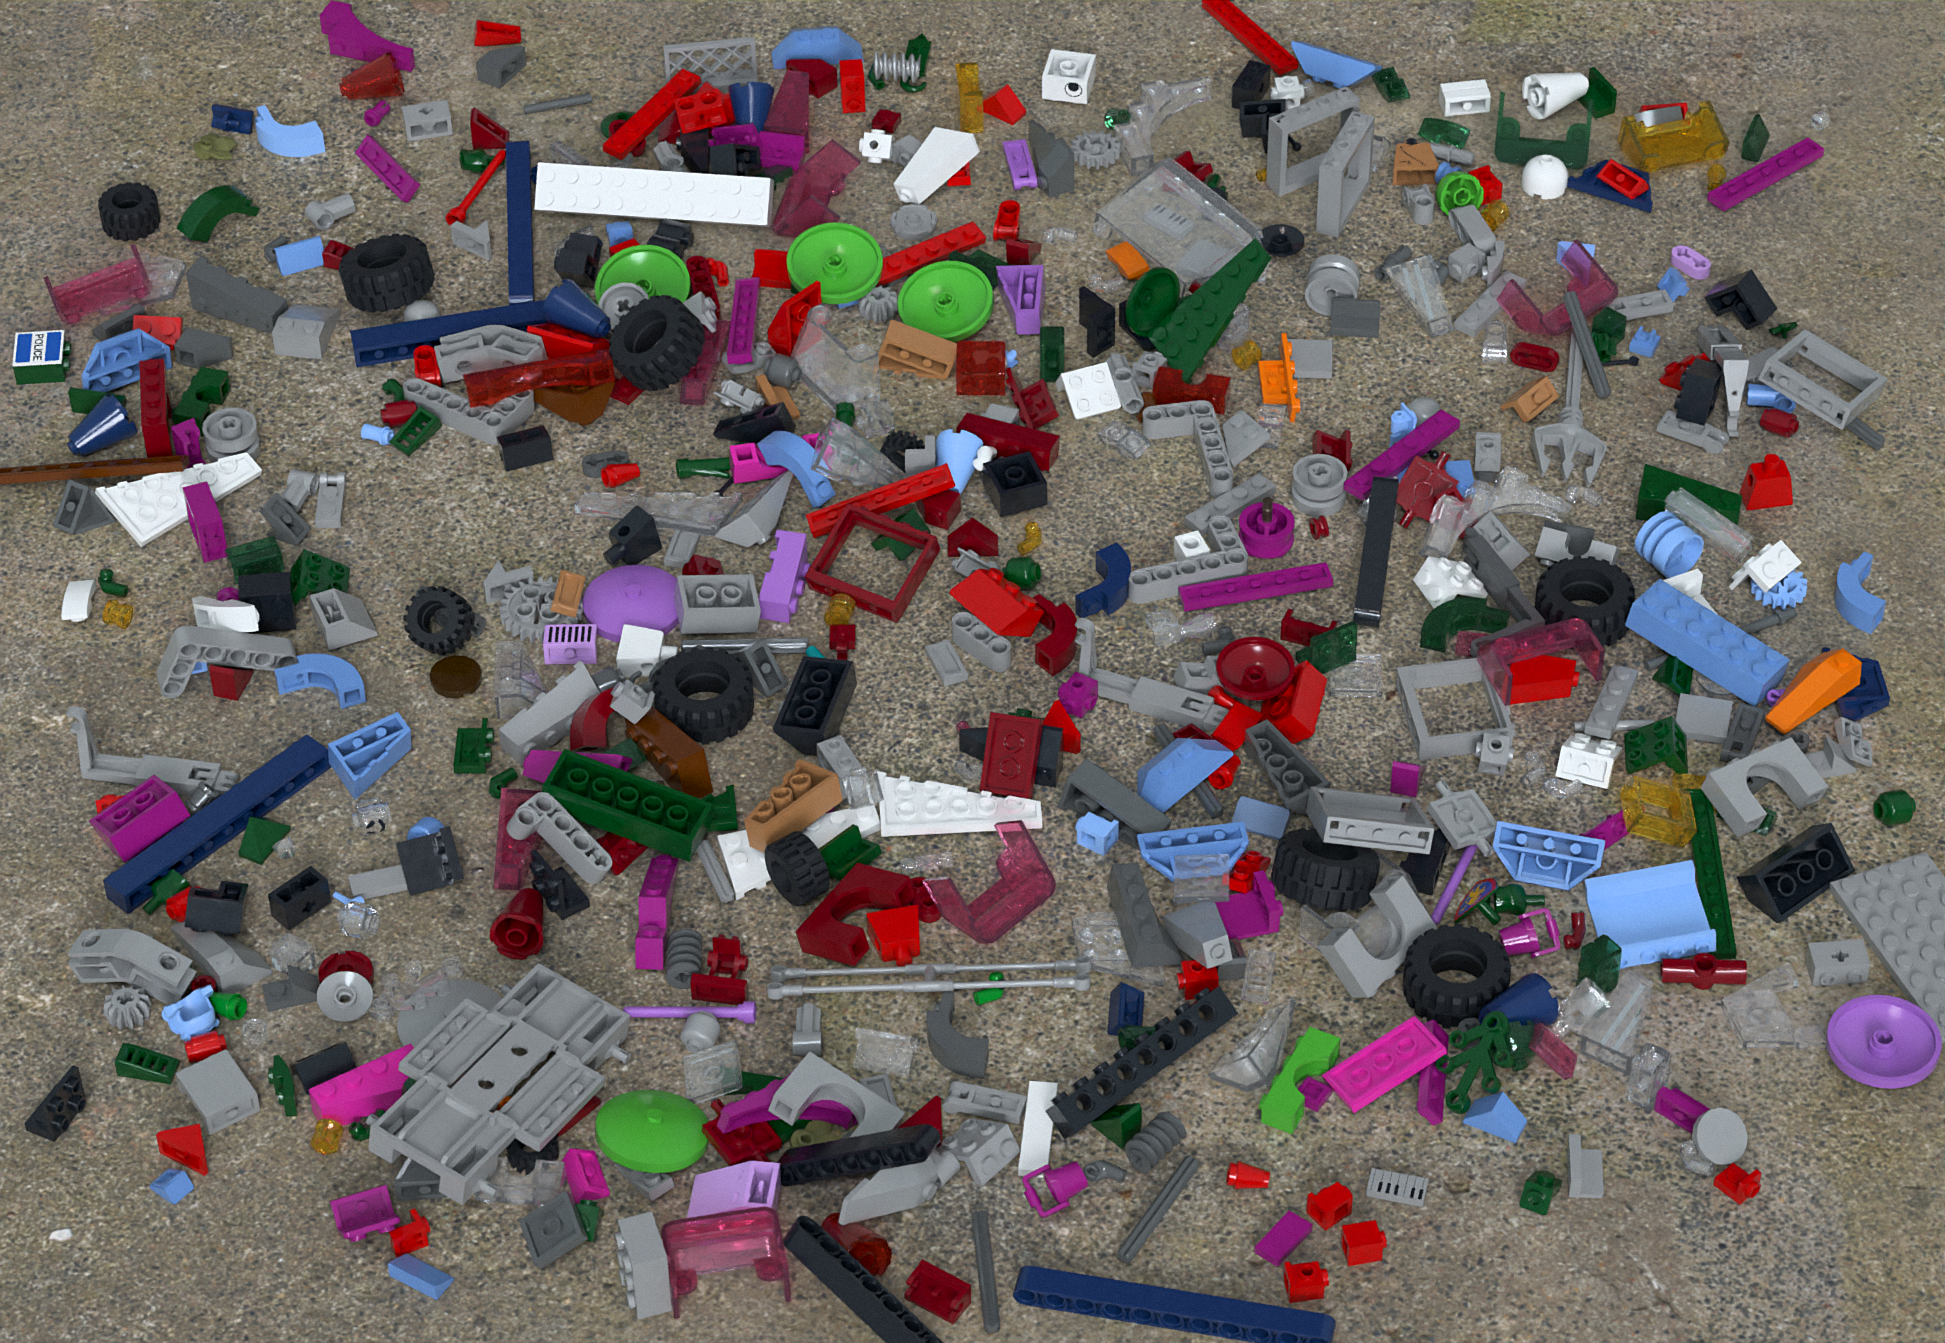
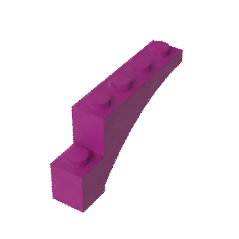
M331 0L319 15L322 33L328 35L331 54L412 72L415 68L413 48L398 45L373 33L356 18L352 12L351 4Z
M658 855L656 858L652 857L638 897L639 928L635 937L636 969L663 970L672 898L679 870V858H672L669 855Z
M790 1074L781 1080H773L766 1088L758 1092L756 1090L751 1091L744 1099L736 1103L730 1102L726 1104L721 1110L717 1127L725 1134L756 1122L780 1119L768 1111L774 1094ZM820 1100L810 1104L798 1118L825 1121L843 1126L845 1130L858 1124L855 1115L849 1108L832 1100Z

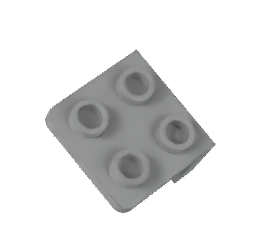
M975 1118L964 1121L961 1124V1128L953 1135L946 1137L942 1141V1145L936 1149L939 1153L943 1150L948 1151L958 1160L964 1161L975 1184L982 1186L1021 1152L1008 1124Z

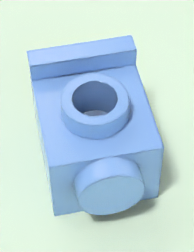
M1088 812L1085 816H1081L1076 823L1077 843L1104 856L1118 841L1119 821L1114 819L1112 822H1109L1103 817Z

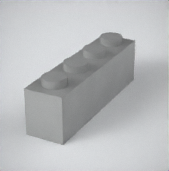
M578 661L573 666L575 670L567 677L562 675L555 681L556 687L547 694L542 692L536 697L533 706L529 710L523 708L499 729L501 748L520 765L524 763L526 756L530 754L531 750H545L568 736L572 719L579 706L590 696L599 693L583 662Z

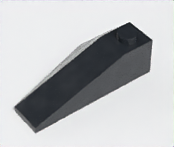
M1043 725L1034 784L1056 788L1063 768V728ZM988 727L960 729L959 751L983 761Z

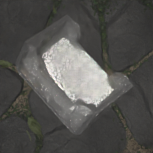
M821 303L808 311L790 357L796 358L799 362V368L802 369L800 380L833 412H835L836 406L841 402H850L854 405L855 410L880 399L879 355L871 347L864 344H859L849 349L843 345L827 329V323L832 319V311L824 303Z

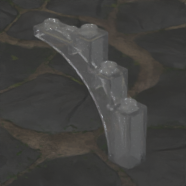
M1209 76L1166 85L1163 80L1140 84V102L1127 104V123L1114 125V137H1117L1118 143L1121 144L1120 156L1131 177L1153 172L1154 154L1150 145L1151 139L1157 129L1169 117L1193 104L1211 100V80Z
M1506 465L1498 474L1494 487H1491L1486 482L1475 479L1467 488L1462 502L1454 496L1442 495L1434 506L1418 555L1425 558L1429 556L1447 558L1460 534L1466 528L1478 523L1490 511L1496 516L1524 513L1542 516L1560 523L1570 512L1572 504L1565 502L1561 497L1552 496L1542 491L1537 486L1528 485L1529 475L1516 467Z

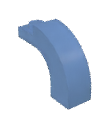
M774 431L757 443L767 465H781L797 477L812 507H820L836 495L827 478V475L831 473L827 464L818 452L799 436L786 431Z
M1864 551L1850 565L1845 562L1840 565L1834 591V602L1837 610L1846 621L1856 628L1871 634L1883 620L1886 601L1868 593L1861 587V584L1870 575L1873 555Z
M317 653L297 656V664L274 670L279 695L308 687H322L330 690L336 696L341 709L366 702L364 684L359 672L350 663L339 657Z

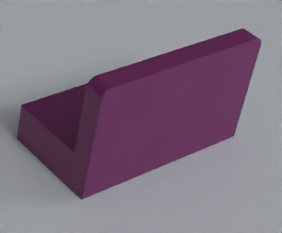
M1663 1086L1656 1095L1654 1111L1691 1134L1697 1118L1702 1113L1711 1110L1677 1088L1670 1090Z

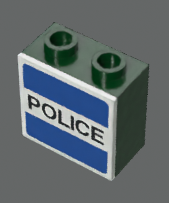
M64 330L21 332L15 334L12 365L17 385L66 381V372H70V359L68 356L72 355L71 342L66 341Z

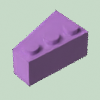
M776 530L777 550L770 553L769 558L774 561L770 571L765 573L759 596L760 619L790 623L792 614L798 611V598L804 594L805 575L811 566V563H808L807 536L803 533Z

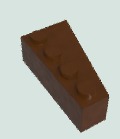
M653 706L636 724L625 718L627 727L625 735L627 740L638 749L672 789L699 799L713 793L704 748Z

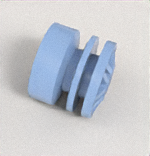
M1663 511L1651 517L1643 525L1635 539L1634 548L1637 554L1648 563L1653 564L1654 568L1665 578H1671L1688 572L1695 565L1703 551L1704 541L1694 530L1685 526L1684 522L1678 519L1675 514Z

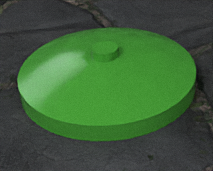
M824 223L807 229L793 241L787 254V272L793 286L800 292L815 281L821 282V302L825 304H844L864 297L877 285L883 269L882 252L876 240L863 229L845 223Z
M654 245L632 246L616 253L602 266L595 283V296L598 305L600 298L606 290L622 282L633 283L642 287L648 294L649 299L650 296L659 295L661 297V295H668L679 299L683 303L691 295V281L683 261L670 250Z
M942 261L921 268L904 283L898 296V312L903 324L951 342L961 341L979 331L990 318L994 306L992 287L986 275L978 268L959 261Z
M659 1090L631 1091L618 1095L603 1105L596 1117L595 1138L603 1153L624 1167L648 1173L673 1172L694 1164L704 1155L709 1141L702 1133V1125L707 1123L708 1119L698 1106L679 1095Z

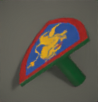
M1487 878L1476 882L1457 908L1454 922H1459L1477 907L1493 925H1496L1501 920V917L1490 906V896L1498 890L1497 881L1493 878Z

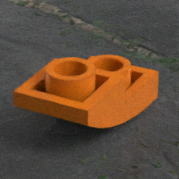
M1127 241L1106 250L1108 259L1115 263L1120 274L1129 280L1138 279L1143 273L1150 270L1143 257Z

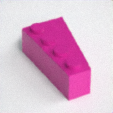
M410 1043L308 1089L312 1111L324 1130L361 1121L362 1117L369 1116L371 1113L374 1114L377 1109L386 1112L400 1099L402 1086L409 1076L398 1071L399 1062L414 1049L412 1044Z

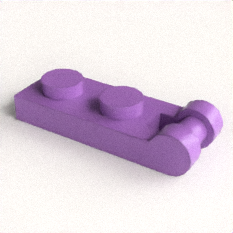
M1026 140L1003 142V152L1011 176L1013 190H1020L1021 187L1025 186L1036 188L1037 177Z

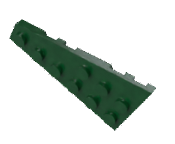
M1256 238L1147 334V337L1164 358H1167V363L1187 387L1193 381L1191 378L1197 368H1201L1205 361L1203 359L1210 348L1215 347L1235 316L1233 313L1239 303L1242 304L1246 299V292L1252 283L1257 282L1272 258Z

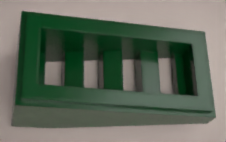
M420 406L389 443L409 457L442 427V423L437 416ZM422 422H426L427 425L424 426V425H422L421 423H422ZM419 428L422 431L418 433L414 429ZM412 434L416 438L413 440L408 435ZM404 439L405 441L410 443V445L406 447L400 442Z
M124 1042L115 1060L117 1076L165 1084L172 1083L180 1065L179 1059ZM162 1066H167L164 1073L160 1072Z

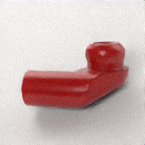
M712 257L706 258L711 275L717 277V284L721 287L727 286L729 284L727 266L721 261L714 260Z

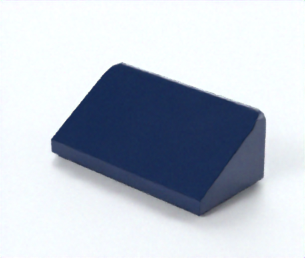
M1120 982L1110 994L1107 1034L1138 1037L1142 1034L1145 992L1123 982Z

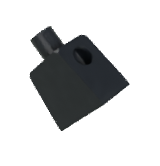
M636 505L609 531L612 547L605 551L603 556L610 565L615 564L619 560H622L627 565H636L660 551L662 545L654 518L640 506Z

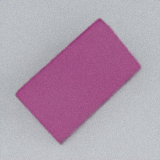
M570 1148L561 1163L575 1203L580 1204V1199L593 1201L608 1197L610 1192L595 1151Z

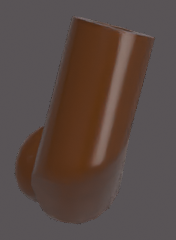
M1143 392L1141 394L1144 406L1136 418L1142 424L1144 409L1158 405L1155 396L1150 392Z

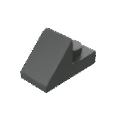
M277 492L271 495L259 510L272 525V528L266 534L268 537L296 546L311 529Z
M287 965L289 979L262 985L268 1012L316 1002L319 988L317 976Z

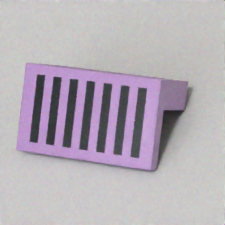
M597 624L545 625L543 640L545 664H576L578 661L584 664H597Z

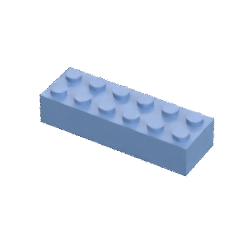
M1661 579L1632 603L1625 623L1626 627L1672 656H1676L1680 661L1754 707L1766 697L1768 691L1781 683L1790 659Z

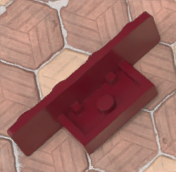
M1010 367L1005 369L1008 378L1005 379L1010 390L1015 393L1011 396L1016 406L1020 408L1019 416L1023 423L1027 424L1025 427L1039 430V427L1059 416L1048 385L1043 378L1023 389L1019 378Z

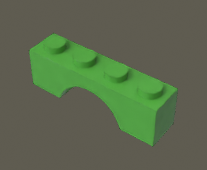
M1309 1027L1304 1036H1299L1295 1044L1294 1053L1286 1057L1283 1071L1280 1075H1275L1270 1092L1264 1094L1260 1100L1259 1110H1262L1261 1123L1293 1134L1304 1116L1305 1096L1296 1088V1085L1307 1076L1323 1075L1333 1068L1339 1058L1341 1038L1313 1027Z

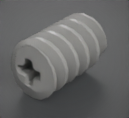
M875 51L873 73H875L876 80H879L881 75L884 74L886 81L893 75L894 81L897 82L901 75L903 82H907L909 76H911L912 83H916L920 72L921 55L915 61L913 54L906 60L904 53L897 59L895 52L888 58L887 53L884 51L880 58L878 52Z

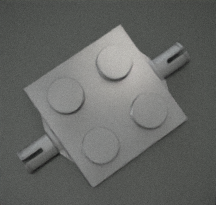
M1445 780L1439 781L1435 787L1443 797L1430 802L1427 811L1455 850L1469 845H1477L1484 857L1491 855L1494 849L1487 842V839L1495 836L1497 821L1474 789L1453 792Z

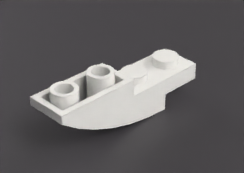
M204 596L192 598L197 627L235 632H255L259 630V614L252 604L233 599L222 602Z

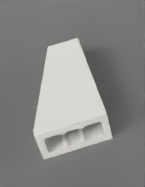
M934 127L894 182V187L900 201L914 204L922 203L974 158L980 151L974 135Z

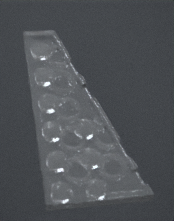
M693 492L654 493V497H641V493H631L630 496L617 497L615 493H584L574 504L575 513L584 514L587 517L596 516L607 518L610 521H618L623 519L638 505L654 518L656 528L658 529L669 528L683 533L693 532L703 536H715L741 504L743 498L742 492H733V497H720V492H710V495L704 497H696V494Z

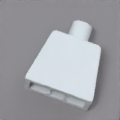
M624 624L616 658L617 669L620 668L624 677H630L637 671L642 672L641 676H649L656 663L677 655L679 649L676 646H665L664 633L662 631Z

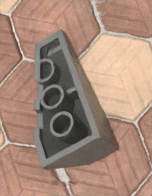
M1030 120L1029 143L1037 174L1038 187L1049 198L1074 190V152L1063 139H1055L1054 133H1046L1042 125L1034 120Z

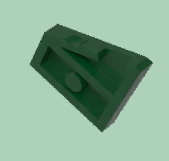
M734 785L727 786L726 792L714 797L711 793L702 798L704 801L713 803L711 825L707 832L738 829Z

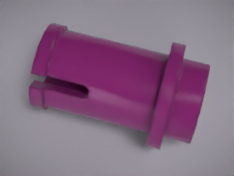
M380 100L372 109L365 111L364 121L367 125L377 126L380 124L381 119L390 112L391 107L389 104L382 108L386 101Z

